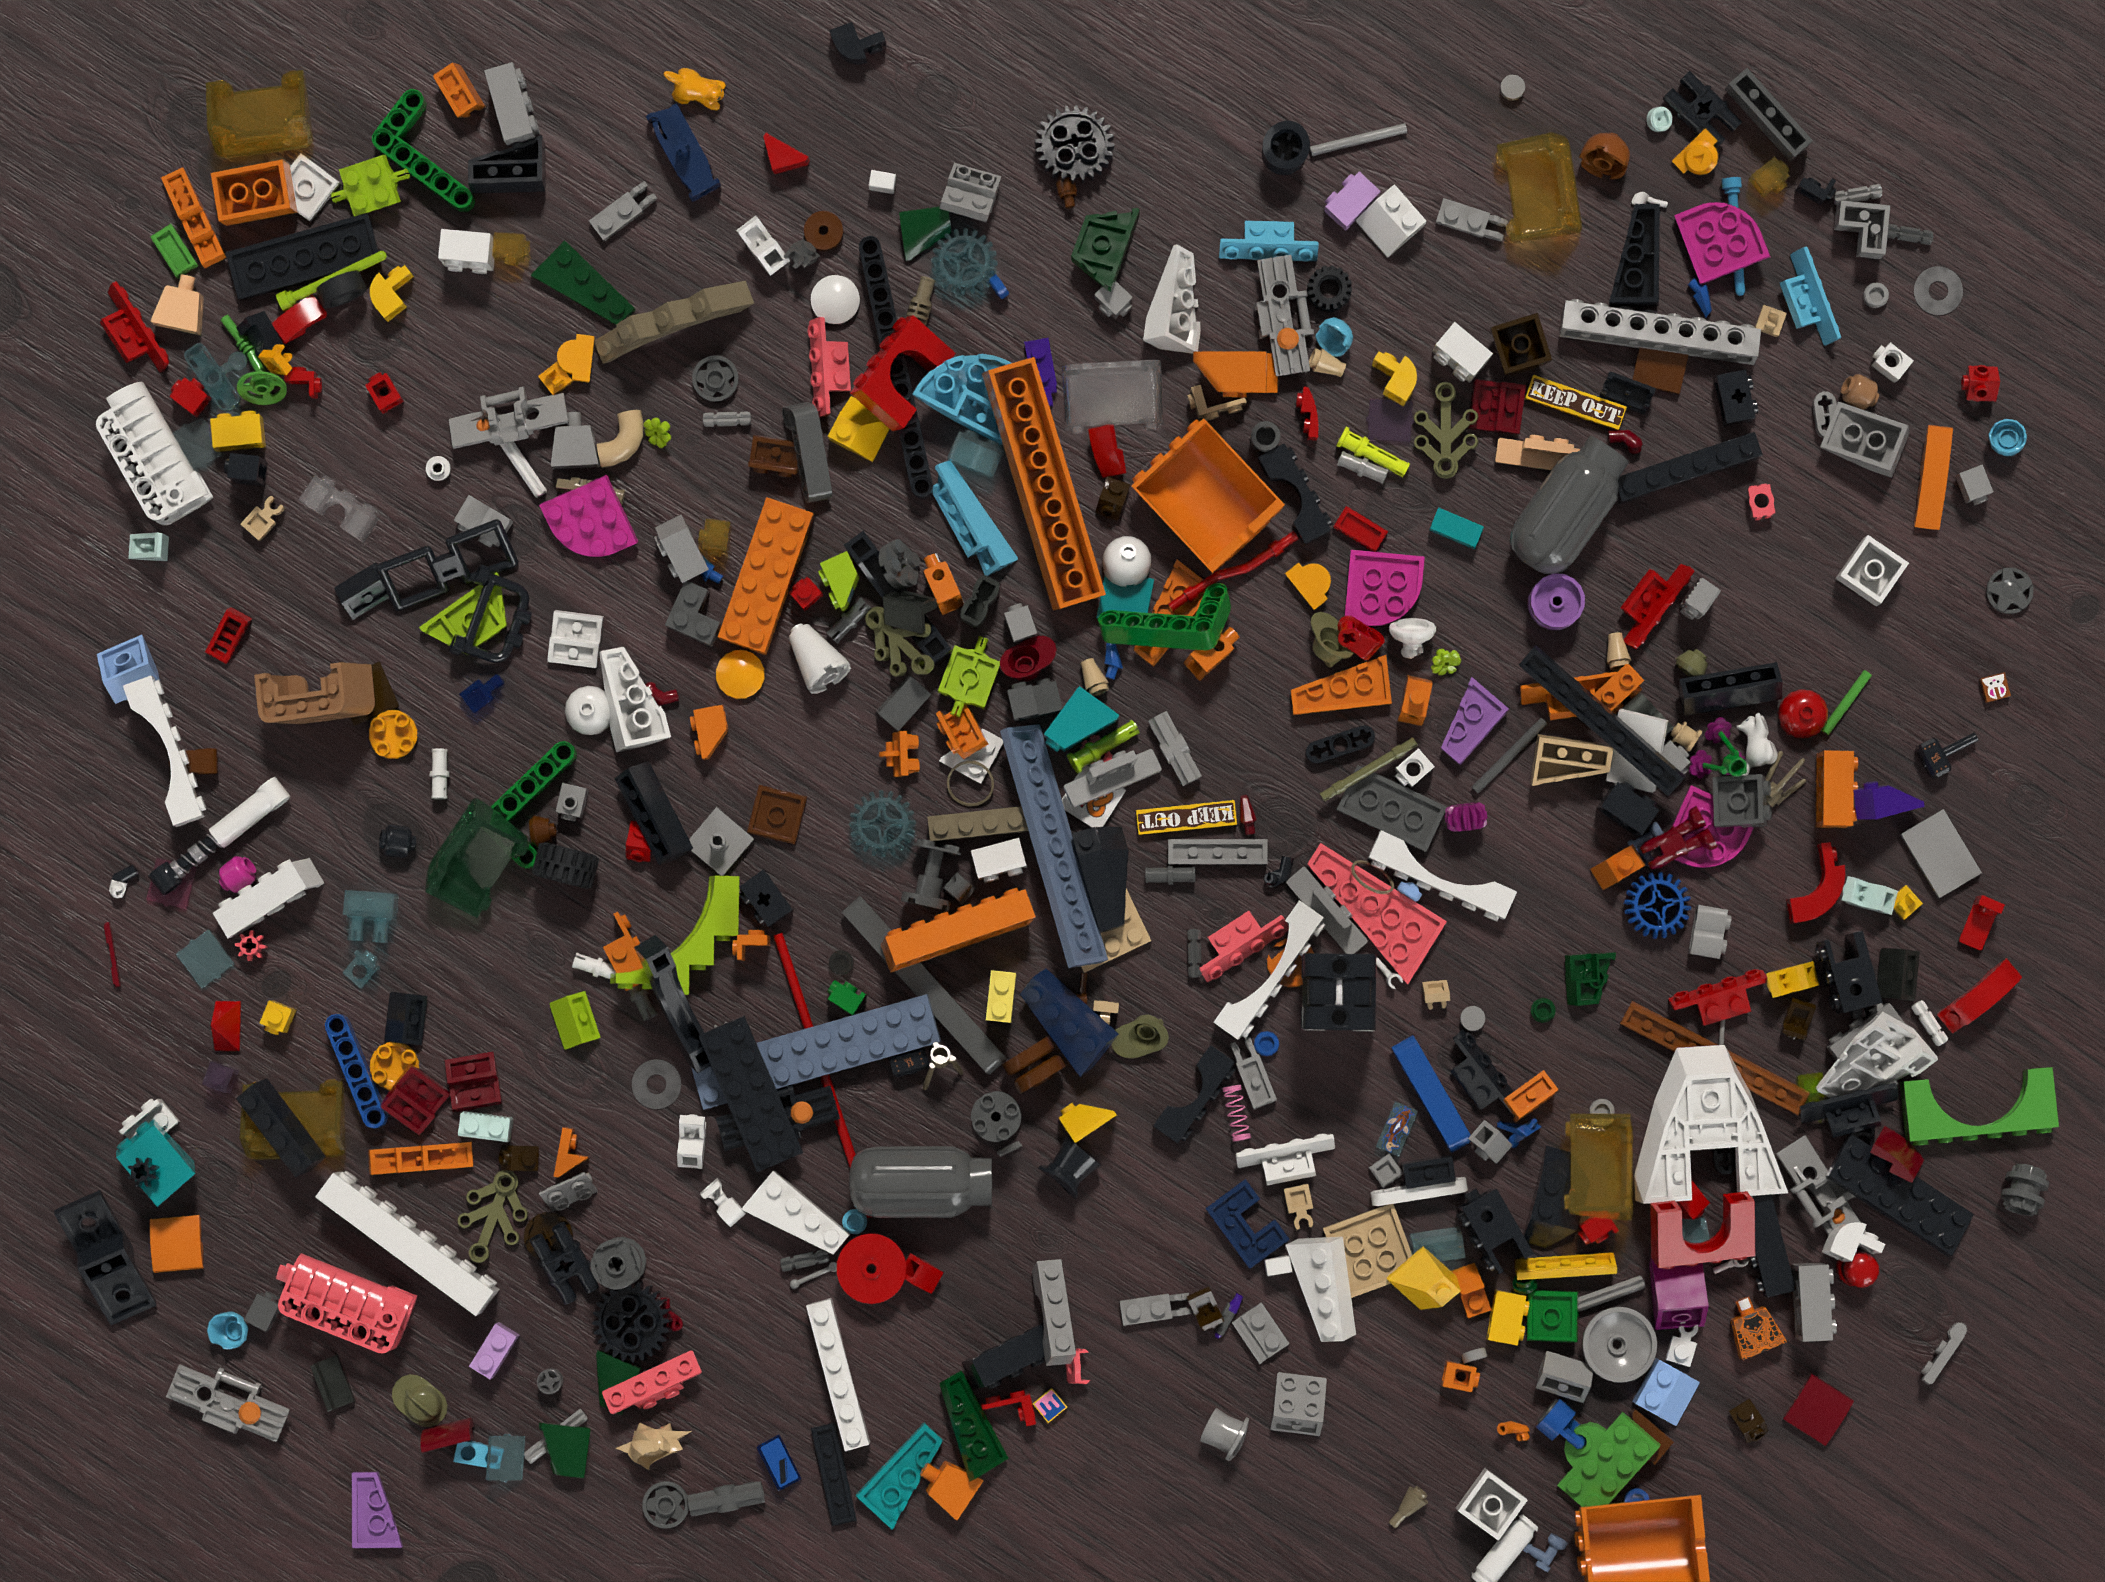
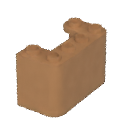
M332 663L330 664L331 673L327 677L320 678L321 690L313 692L308 691L307 681L302 676H278L269 673L256 674L254 676L259 717L267 723L307 724L370 714L375 706L371 664Z

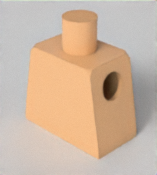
M181 274L178 288L165 286L151 318V322L155 326L201 336L204 297L202 294L193 291L194 277Z

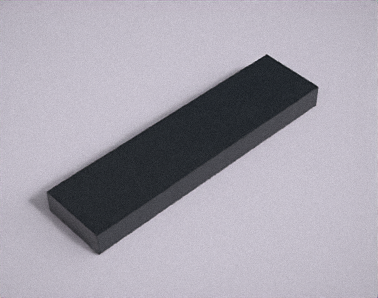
M836 1422L812 1427L811 1431L832 1526L857 1521Z

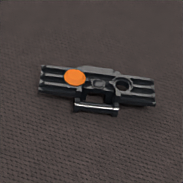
M793 1084L788 1085L787 1088L777 1090L781 1099L790 1097L791 1104L786 1106L785 1110L798 1139L802 1138L801 1131L806 1128L840 1119L831 1085L797 1095L795 1094ZM732 1113L716 1117L725 1151L746 1146Z

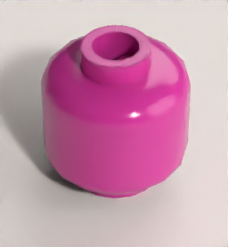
M235 856L219 869V883L224 890L238 893L239 890L251 885L255 881L256 868L248 858Z

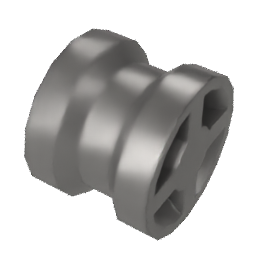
M554 1368L544 1370L537 1378V1386L545 1394H553L559 1391L564 1382L561 1372Z

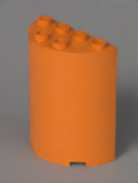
M1203 418L1201 421L1198 419L1194 420L1186 428L1189 432L1182 439L1180 436L1176 437L1168 445L1170 451L1163 456L1162 453H1159L1150 462L1152 467L1148 471L1144 472L1141 470L1132 479L1134 484L1131 486L1204 565L1214 573L1247 545L1283 509L1285 504Z
M1701 1495L1579 1507V1511H1575L1576 1526H1579V1531L1574 1532L1575 1544L1579 1551H1581V1556L1577 1557V1566L1581 1576H1584L1585 1582H1710Z

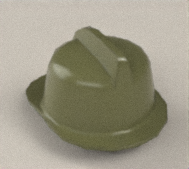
M1315 613L1311 617V626L1315 634L1313 651L1316 656L1323 660L1327 667H1332L1342 658H1350L1353 652L1342 646L1338 641V620L1328 613Z
M1146 1014L1137 1017L1133 1022L1122 1025L1115 1030L1119 1035L1111 1044L1113 1050L1122 1057L1132 1059L1163 1049L1169 1039L1168 1032L1163 1026V1020Z
M409 1374L396 1381L392 1390L393 1402L410 1420L422 1427H431L444 1419L447 1413L446 1399L427 1380L418 1375Z

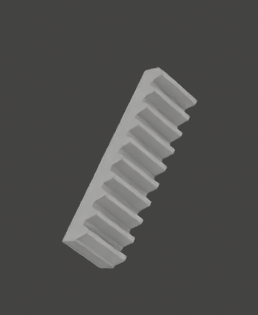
M1168 839V864L1266 865L1268 864L1267 839Z

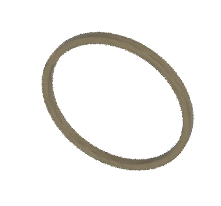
M963 761L951 769L947 778V788L951 797L958 803L965 806H977L990 798L994 789V778L985 765L976 761ZM963 764H976L988 772L992 786L989 795L984 800L977 803H966L954 796L950 788V776L957 767Z
M1358 860L1352 864L1351 872L1362 886L1378 894H1389L1392 892L1394 883L1386 871L1378 869L1387 877L1391 888L1388 891H1380L1361 881L1354 870L1356 864L1372 866L1371 862Z

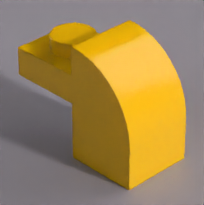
M405 265L403 267L397 266L388 274L389 278L386 280L378 273L370 286L371 301L387 322L407 307L395 292L414 277Z
M1378 351L1372 366L1391 377L1384 389L1383 395L1404 407L1417 381L1416 368L1406 356H1404L1401 363H1398L1393 355L1387 352L1383 354Z
M1813 961L1766 974L1768 978L1767 987L1772 993L1773 998L1819 985Z

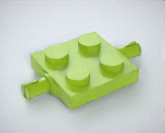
M386 155L339 169L343 190L331 193V197L340 195V197L334 198L332 201L337 203L347 199L354 216L400 203L397 182L409 179L410 174H406L409 171L405 168L394 172L389 166Z
M981 636L978 637L975 649H964L954 646L938 689V693L951 697L955 701L950 714L955 716L958 708L956 714L958 718L961 717L964 705L985 708L1000 667V661L989 658L984 653L989 640L984 638L982 646H980L983 640Z

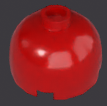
M1799 689L1789 693L1782 699L1778 708L1781 727L1788 735L1795 738H1809L1817 735L1824 729L1828 720V708L1825 700L1818 693L1811 690Z

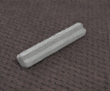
M1637 1276L1578 1297V1312L1644 1289L1645 1283L1642 1276Z
M579 1409L563 1421L561 1425L580 1426L588 1418L584 1411ZM545 1437L524 1452L523 1455L530 1464L546 1453L544 1446L546 1445Z

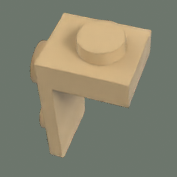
M1201 385L1191 387V394L1187 395L1191 409L1196 408L1198 419L1204 418L1206 421L1218 418V413L1228 411L1229 414L1240 412L1243 410L1242 406H1245L1247 403L1245 398L1207 408Z

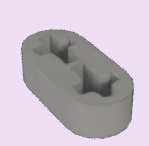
M1830 392L1819 393L1812 402L1816 432L1823 439L1826 430H1822L1821 426L1825 425V417H1828V423L1830 424L1837 406L1836 399ZM1822 397H1825V400L1831 403L1827 406V413L1825 414L1823 406L1818 405Z

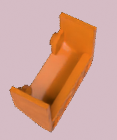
M1266 351L1193 352L1194 364L1217 392H1223V397L1247 398V393H1278V376L1276 377L1272 353H1267Z

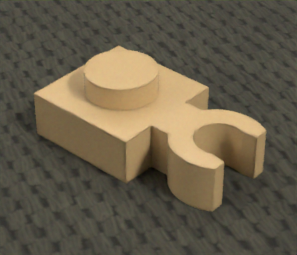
M273 496L266 499L263 510L256 506L241 523L259 541L275 526L276 522L271 518L274 515L281 514L285 509L283 505H280L275 510L271 508V504L275 500Z
M1304 1184L1285 1188L1284 1194L1288 1213L1296 1212L1294 1219L1295 1228L1297 1230L1300 1229L1299 1221L1302 1218L1307 1219L1309 1227H1312L1313 1220L1306 1211L1313 1209L1309 1185Z

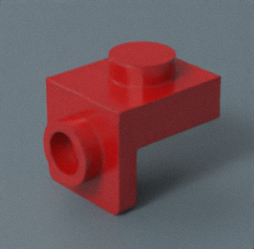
M292 367L291 371L284 375V381L288 384H309V396L312 399H318V392L322 391V379L318 378V374L315 371H306L305 367Z
M631 821L626 841V858L635 862H650L651 849L637 822Z

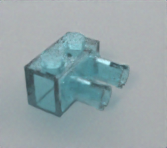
M345 890L343 915H347V918H349L347 940L363 941L364 919L372 917V920H374L372 942L388 943L389 921L397 919L399 895Z

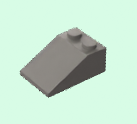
M1838 402L1820 447L1861 467L1892 478L1910 434L1909 426Z

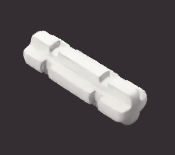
M1922 1000L1916 1002L1912 1006V1010L1916 1015H1919V1021L1927 1033L1932 1035L1931 1039L1935 1045L1940 1046L1947 1042L1948 1037L1944 1031L1941 1032L1940 1025L1931 1011L1928 1012L1925 1002Z

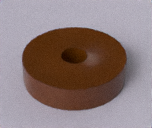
M818 211L807 219L804 225V235L806 241L810 242L816 250L830 251L836 248L842 241L843 225L840 219L832 212ZM822 227H826L828 229V233L826 235H821L819 233V230Z

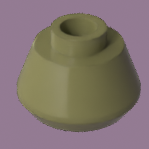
M1697 649L1694 651L1688 650L1676 658V666L1689 677L1705 675L1708 666L1705 661L1707 657Z

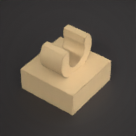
M1763 305L1755 328L1761 329L1763 333L1778 337L1787 313Z
M1447 980L1422 982L1423 995L1430 1010L1433 1009V1002H1441L1442 1008H1446V1001H1450Z
M1094 1000L1093 1011H1100V1017L1109 1025L1110 1013H1118L1119 1003Z

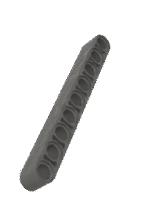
M858 896L842 913L886 961L881 943L885 936L888 935L887 932L892 930L865 900ZM921 962L895 971L917 997L928 994L935 1017L988 1075L993 1073L1007 1060L1004 1054Z

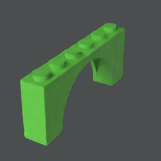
M2053 1067L2024 1069L2022 1088L2013 1107L2000 1119L1980 1126L1966 1125L1947 1115L1934 1099L1929 1079L1900 1081L1905 1138L1907 1141H1913V1146L1927 1145L1929 1139H1938V1143L1953 1142V1137L1962 1136L1963 1141L1978 1140V1135L1987 1134V1138L2003 1137L2002 1132H2012V1136L2027 1135V1130L2037 1129V1134L2051 1133L2053 1127H2059Z

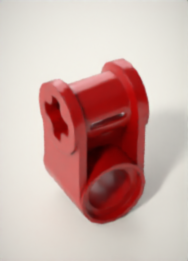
M1344 616L1338 621L1339 643L1364 660H1369L1385 642L1380 632L1370 628L1353 616Z

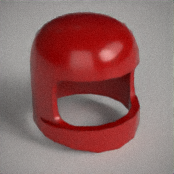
M1856 1250L1853 1261L1845 1262L1844 1275L1846 1279L1841 1271L1843 1262L1837 1261V1274L1846 1285L1858 1288L1868 1287L1878 1278L1879 1264L1869 1253Z

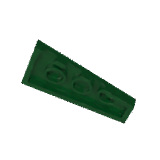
M565 240L531 274V277L567 296L614 325L629 317L636 310Z
M961 1370L939 1384L970 1482L1009 1458Z

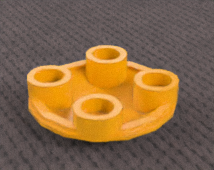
M734 650L727 653L719 661L716 668V681L719 688L726 695L735 699L754 695L761 688L765 680L764 667L761 660L746 650Z
M388 710L380 713L371 721L369 740L372 748L378 755L388 759H398L406 756L414 748L417 741V728L408 714L399 710Z
M388 1042L379 1046L374 1051L370 1060V1072L373 1081L380 1087L391 1090L410 1064L419 1069V1060L416 1053L404 1043Z

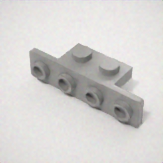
M1152 749L1137 755L1134 750L1128 753L1121 751L1113 755L1109 761L1099 760L1091 764L1086 776L1065 784L1064 790L1072 807L1076 808L1161 772L1162 768Z
M1302 867L1288 879L1286 883L1300 900L1325 918L1322 922L1325 924L1324 928L1346 954L1356 953L1368 942L1366 937L1350 920L1353 916L1344 905L1339 907L1334 901L1337 896L1328 886L1323 888L1306 867Z

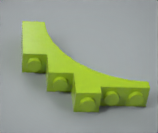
M709 876L708 892L702 913L692 932L678 948L671 952L676 964L678 979L685 995H689V965H691V970H706V966L714 965V936H716V941H731V936L738 935L739 876ZM644 968L631 972L610 974V984H618V989H633V984H642V989H653Z

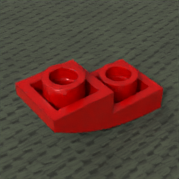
M312 294L272 322V325L282 342L287 344L305 334L306 328L326 318L327 312Z
M1303 387L1302 393H1297L1296 408H1300V415H1310L1309 418L1304 420L1303 433H1308L1307 440L1317 441L1319 426L1315 401L1309 387Z
M1114 425L1088 429L1093 454L1102 477L1106 478L1107 476L1125 474L1126 467L1123 449L1117 448Z

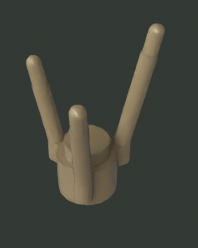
M1782 751L1778 752L1776 761L1771 765L1766 775V781L1771 780L1783 755ZM1804 758L1778 784H1775L1773 781L1771 782V795L1766 796V801L1772 808L1775 804L1780 805L1785 798L1806 783V779H1802L1784 793L1781 789L1805 763Z
M937 1042L931 1047V1063L923 1084V1090H927L935 1068H944L951 1063L959 1075L963 1074L961 1067L956 1061V1057L950 1055V1051L946 1046L939 1045Z

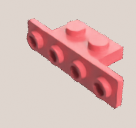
M824 317L810 320L807 330L810 338L809 359L812 365L810 379L814 397L812 404L816 406L819 418L828 416L831 413L829 392L851 391L848 342L826 341Z
M1247 911L1210 935L1208 939L1219 956L1199 968L1206 982L1219 978L1225 971L1241 964L1251 954L1261 951L1271 941L1281 938L1289 930L1285 918L1280 915L1261 928L1250 911Z
M688 1351L604 1390L602 1395L611 1414L618 1413L633 1405L639 1409H649L657 1404L656 1401L664 1397L670 1399L680 1393L679 1390L684 1389L682 1382L701 1374L702 1370L694 1352Z

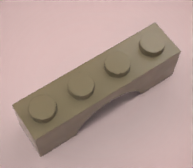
M1022 806L927 817L930 841L934 842L1029 832Z

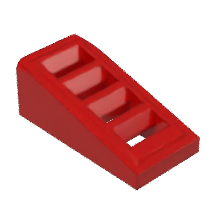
M232 607L227 609L205 653L227 664L252 618ZM230 619H234L235 621L241 623V625L238 626L237 624L231 622ZM227 626L236 631V635L225 630V627ZM222 635L231 640L232 643L229 644L220 639V636ZM218 644L228 651L224 653L215 648V645Z

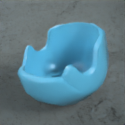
M1333 317L1324 320L1319 326L1320 329L1315 336L1319 346L1332 356H1342L1352 345V330L1343 320Z
M2004 419L1998 421L1989 432L1991 448L2004 456L2017 454L2023 449L2027 441L2026 430L2017 420Z
M229 1311L215 1315L208 1323L207 1333L211 1343L218 1344L223 1349L240 1347L246 1341L248 1326L240 1314Z

